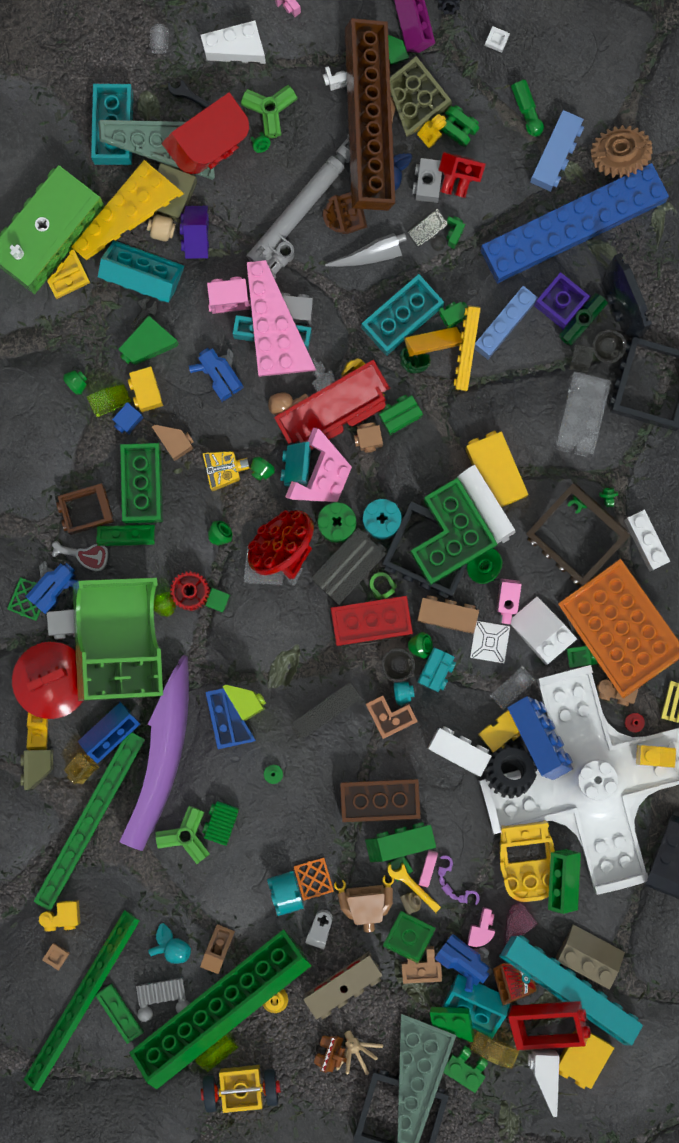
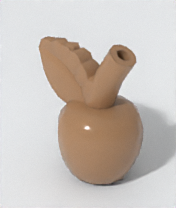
M286 392L274 394L268 402L269 411L277 416L308 398V396L304 394L293 400L292 396Z

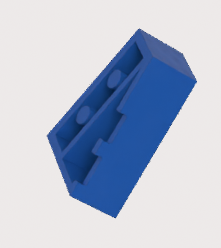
M224 688L206 692L218 749L256 741Z

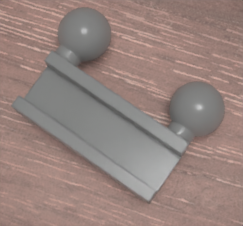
M183 977L137 985L136 989L140 1006L137 1012L138 1019L142 1022H148L152 1019L153 1011L148 1007V1004L178 999L179 1002L176 1004L177 1013L187 1007L190 1002L186 1000Z

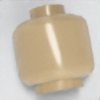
M155 215L153 220L149 219L147 230L150 231L151 238L166 242L169 238L172 239L176 224H173L172 218Z

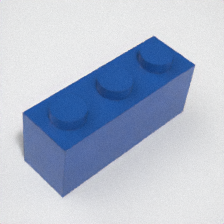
M120 702L89 730L78 743L86 754L98 764L140 723L132 712Z

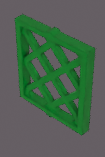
M20 577L7 609L37 621L41 610L38 609L36 614L34 608H37L36 605L33 606L28 599L20 601L18 596L21 593L27 595V591L31 590L37 583ZM23 582H28L32 586L26 589ZM20 585H22L23 590L18 592ZM16 597L18 603L13 604V601ZM28 601L30 608L24 610L22 603ZM19 605L22 611L18 612L13 607ZM32 610L34 616L30 617L25 612Z

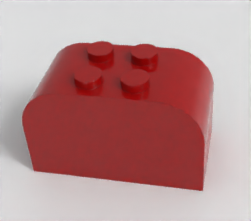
M229 92L171 132L162 142V145L182 171L189 174H198L208 167L210 170L213 169L219 162L230 157L239 148L238 144L248 134L249 121Z

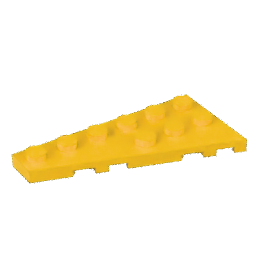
M144 160L72 245V248L84 259L88 260L104 249L105 245L113 239L116 241L121 237L122 233L132 230L153 216L156 210L162 206L166 207L170 204L171 200L177 196L181 197L184 193Z

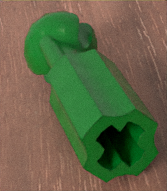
M521 80L514 83L511 88L520 112L526 120V131L531 136H539L544 130V123L537 116L536 105L527 81Z

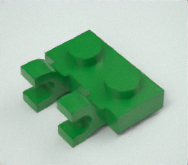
M464 1045L458 1057L454 1054L451 1055L443 1073L476 1093L486 1077L482 1071L488 1065V1060L481 1056L475 1067H472L465 1062L472 1053L471 1049Z

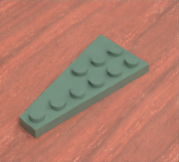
M99 120V140L179 168L163 147L162 142L171 132L186 122ZM208 167L197 175L213 180L215 178L214 168L210 170Z

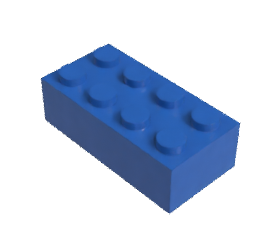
M526 696L507 707L542 777L555 780L573 770L571 765L573 761L570 755L565 753L563 749L564 743L560 736L556 735L554 731L556 729L555 725L545 714L547 709L542 702Z

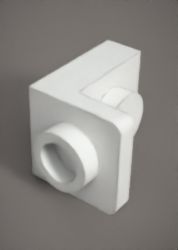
M329 66L325 67L323 79L325 85H329L331 91L347 86V72L340 71L335 76H332Z

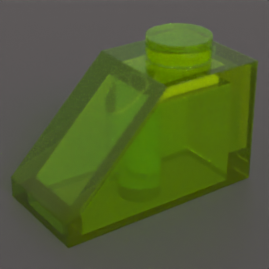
M124 384L105 388L86 396L96 417L120 408L127 402L131 403Z

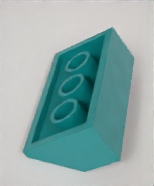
M114 240L101 258L98 277L107 282L121 285L124 288L132 289L143 295H149L169 303L176 291L184 265Z

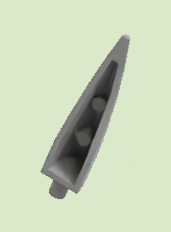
M392 233L378 238L361 249L325 263V265L331 267L358 266L402 256L398 243L406 241V235L403 233L396 236Z

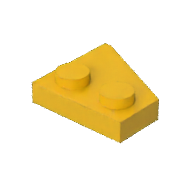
M74 249L69 252L66 260L58 266L57 271L47 281L56 299L90 283Z

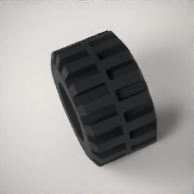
M505 745L503 749L500 747L491 756L485 769V774H487L485 779L486 782L490 781L488 786L490 789H495V794L499 792L503 798L506 795L509 796V799H513L515 795L518 798L523 793L525 794L533 784L537 776V767L534 766L533 758H530V752H524L525 748L521 747L518 749L517 745H513L510 748L509 745ZM512 764L516 766L521 773V778L517 780L507 778L502 773L501 765Z

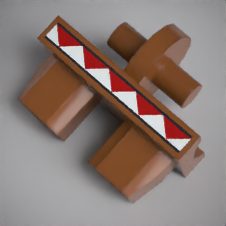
M322 1036L320 1046L327 1048L325 1055L318 1053L314 1060V1063L321 1067L320 1071L325 1073L327 1071L333 1072L334 1067L340 1068L341 1062L347 1061V1057L344 1056L345 1048L341 1047L344 1038L340 1036Z

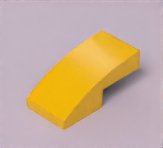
M28 712L27 750H47L48 719L36 717Z

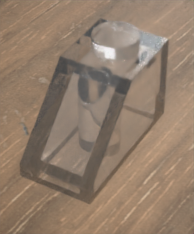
M521 666L490 697L504 709L522 694L535 679Z

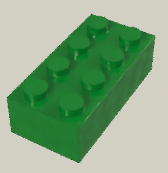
M120 444L122 521L124 523L163 522L160 444Z

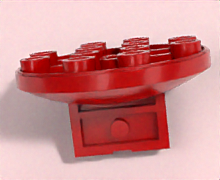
M285 510L266 525L260 526L257 530V535L248 545L249 566L260 575H271L282 571L289 579H294L302 563L312 550L309 546L314 531L312 519L303 511Z
M44 642L29 648L21 655L13 670L12 687L17 701L27 712L44 719H57L71 714L82 704L83 701H78L76 650L62 643Z

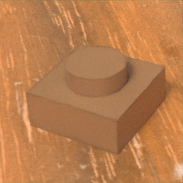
M53 943L42 960L59 971L70 953Z

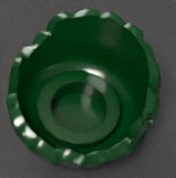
M407 346L400 352V364L409 373H421L431 365L429 354L423 353L409 357Z

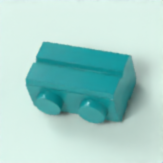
M434 647L417 683L436 692H439L440 689L444 690L448 682L445 677L448 672L452 673L456 662L453 661L455 657Z

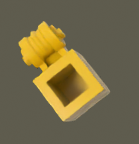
M79 900L58 902L56 916L51 911L43 912L39 916V923L44 927V931H55L56 927H64V930L76 929L75 926L80 924Z

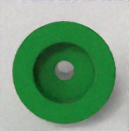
M270 765L264 771V778L270 784H277L283 778V770L278 765Z

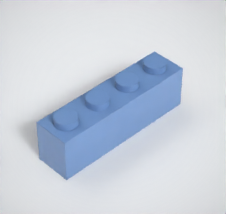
M562 111L530 183L550 192L553 186L557 188L561 179L558 175L560 170H565L569 162L566 159L568 153L572 154L577 143L574 142L576 136L580 137L583 132L584 126H582V122L584 119L567 111Z
M522 286L477 340L474 349L488 360L536 303L538 297Z

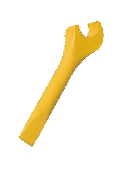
M388 863L387 871L392 878L408 885L435 913L441 908L409 876L403 863H401L400 868L397 870L391 869V864Z

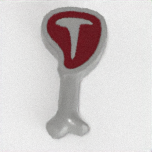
M58 541L52 543L54 548L52 552L53 557H56L58 554L74 556L82 566L96 572L102 571L107 565L109 553L105 546L94 544L87 549H74L62 546Z

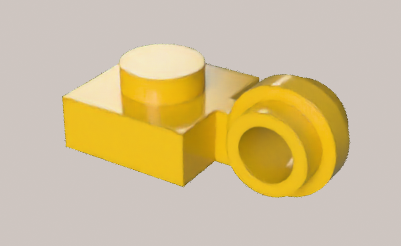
M440 114L436 115L431 121L426 122L417 133L428 148L434 146L442 135L439 130L447 124L446 118Z

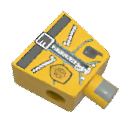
M234 452L203 453L211 491L239 481V471L250 469L248 459L236 460Z

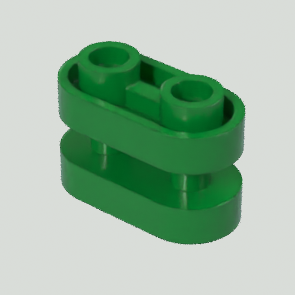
M456 105L454 107L449 106L445 111L448 117L445 120L447 124L441 131L459 145L466 147L471 141L467 135H475L480 129L478 126L479 122L471 116H466L460 107ZM453 123H456L458 126H460L462 128V131L455 125H453Z

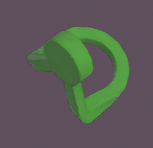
M384 572L375 573L369 581L371 591L378 600L383 597H389L397 588L393 579ZM378 576L386 577L392 587L382 595L373 585L374 579Z

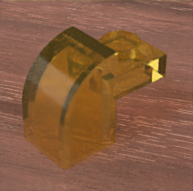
M477 1031L470 1050L481 1055L482 1058L511 1069L520 1051L505 1042L497 1041Z

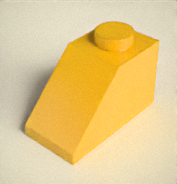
M637 745L636 765L675 768L676 748Z

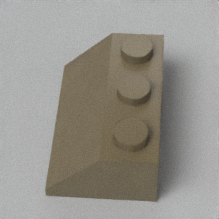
M572 924L555 959L610 990L619 972L625 952Z

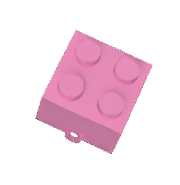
M232 277L228 281L214 279L211 280V283H207L209 312L212 311V314L250 310L251 301L248 297L246 279Z

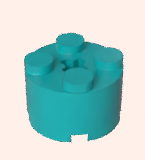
M378 499L371 502L363 514L364 529L376 539L383 540L392 537L398 531L401 524L399 508L394 502L387 499ZM380 515H384V518H387L384 524H380V520H377V518H380Z
M294 871L267 879L272 893L273 905L278 916L304 909Z

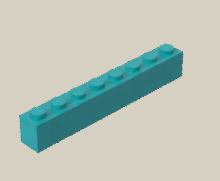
M524 936L510 937L499 957L561 1001H581L582 1009L586 1010V1018L623 1045H633L643 1027V1024L638 1022V1017L631 1013L627 1014L623 1011L621 1005L607 1000V995L593 990L589 982L576 978V973L570 969L565 970L562 968L558 960L552 957L548 958L544 955L545 952L541 948L531 946L529 940Z

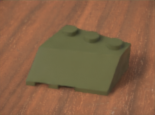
M417 56L390 77L391 94L407 137L420 131L426 122L431 121L438 114L441 115L449 106H452L451 99Z

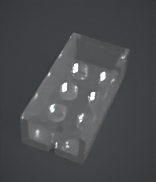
M578 372L572 374L568 388L569 393L566 396L554 449L571 453L573 448L577 447L574 454L589 458L594 455L611 385L610 380Z

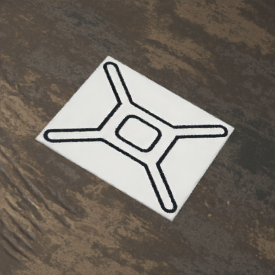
M477 621L470 658L504 663L510 626Z

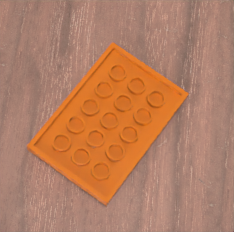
M621 559L558 603L622 698H625L679 660V640Z

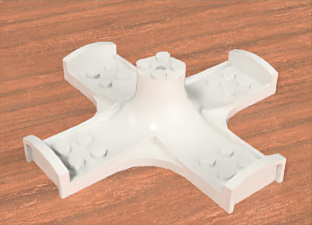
M589 665L537 679L542 702L547 709L546 715L548 719L550 718L556 728L554 731L564 743L563 749L565 753L570 755L573 761L571 763L573 770L555 780L542 777L537 769V776L529 790L518 798L515 795L513 799H509L508 795L503 798L499 792L495 794V789L489 788L490 781L486 782V779L478 780L482 788L493 834L501 832V825L527 824L543 820L554 821L569 828L577 836L583 849L593 890L598 895L647 882L649 876L646 873L636 837L634 819L639 805L648 795L660 789L679 785V728L644 737H630L617 732L608 724L602 712L592 675V667ZM637 745L676 748L675 768L636 765ZM519 770L504 774L512 780L521 778Z

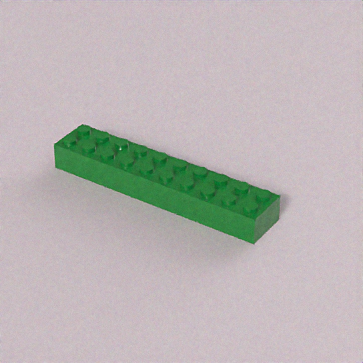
M284 929L129 1052L149 1085L155 1089L160 1088L312 966L294 939Z

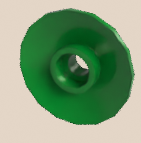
M491 549L472 560L467 565L468 576L479 584L493 581L502 569L503 561L501 555L497 550Z

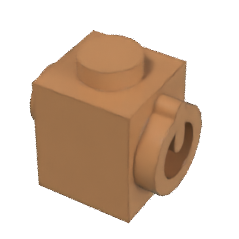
M366 423L357 426V435H354L356 447H360V451L364 450L365 453L376 451L378 447H383L379 425Z

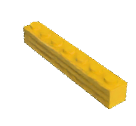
M468 305V308H465L464 315H466V320H463L464 332L461 333V339L463 340L462 344L459 345L461 353L457 358L459 366L456 367L455 371L457 379H454L453 385L455 389L468 391L480 315V307Z

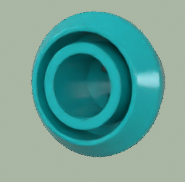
M397 680L394 683L397 705L403 706L411 702V697H415L413 685L409 686V682Z

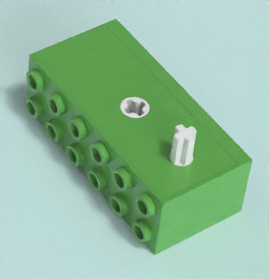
M58 165L56 169L53 168L48 174V179L37 187L36 194L26 200L23 210L14 215L8 228L5 227L1 231L0 268L35 295L71 251L72 245L105 207L101 197Z

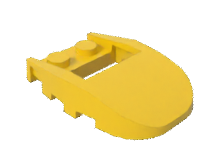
M546 820L510 826L501 825V871L508 894L517 901L530 902L549 897L551 852L555 850ZM545 843V859L508 863L507 847Z

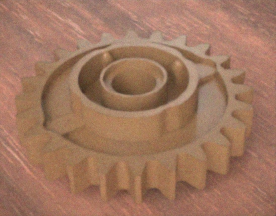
M623 125L620 129L614 126L613 131L607 129V134L600 133L601 138H595L596 143H592L591 157L595 168H599V172L605 171V176L612 173V178L616 174L620 178H622L623 174L629 177L631 172L636 175L637 169L643 170V165L648 166V160H651V154L653 153L649 136H645L644 131L639 132L638 128L631 130V126L627 129Z

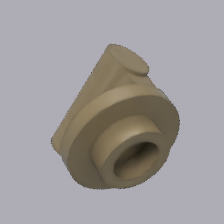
M411 892L400 896L408 915L420 910L421 899L416 893Z

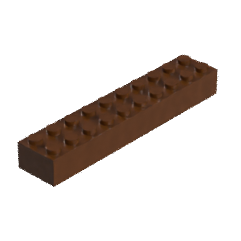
M351 18L345 27L352 208L389 211L395 204L388 22Z

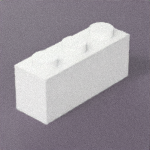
M645 510L624 520L649 572L670 562Z

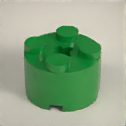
M339 502L328 504L321 510L318 516L319 531L330 542L339 543L347 541L356 529V516L353 510L346 504ZM334 519H335V520L340 519V520H341V521H340L341 526L336 525V526L334 527V526H333V524H334L333 520H334Z

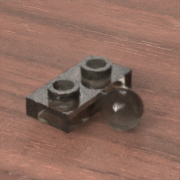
M435 209L406 233L416 247L422 246L431 239L432 249L441 251L444 249L446 242L443 237L436 234L447 226L448 223L439 210Z

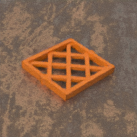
M325 858L294 866L303 901L334 892ZM315 862H321L319 868L312 866ZM323 864H324L326 873L320 870L321 867L323 866ZM301 866H308L306 872L299 870ZM310 868L316 870L314 877L307 874ZM298 872L303 874L301 881ZM318 873L325 875L322 882L316 879ZM306 876L312 879L309 886L303 883ZM326 878H328L330 886L324 883ZM314 881L320 884L318 890L311 887ZM302 885L307 887L305 894L303 892ZM322 886H325L329 889L328 891L323 893L319 892ZM309 889L316 892L315 895L306 896Z

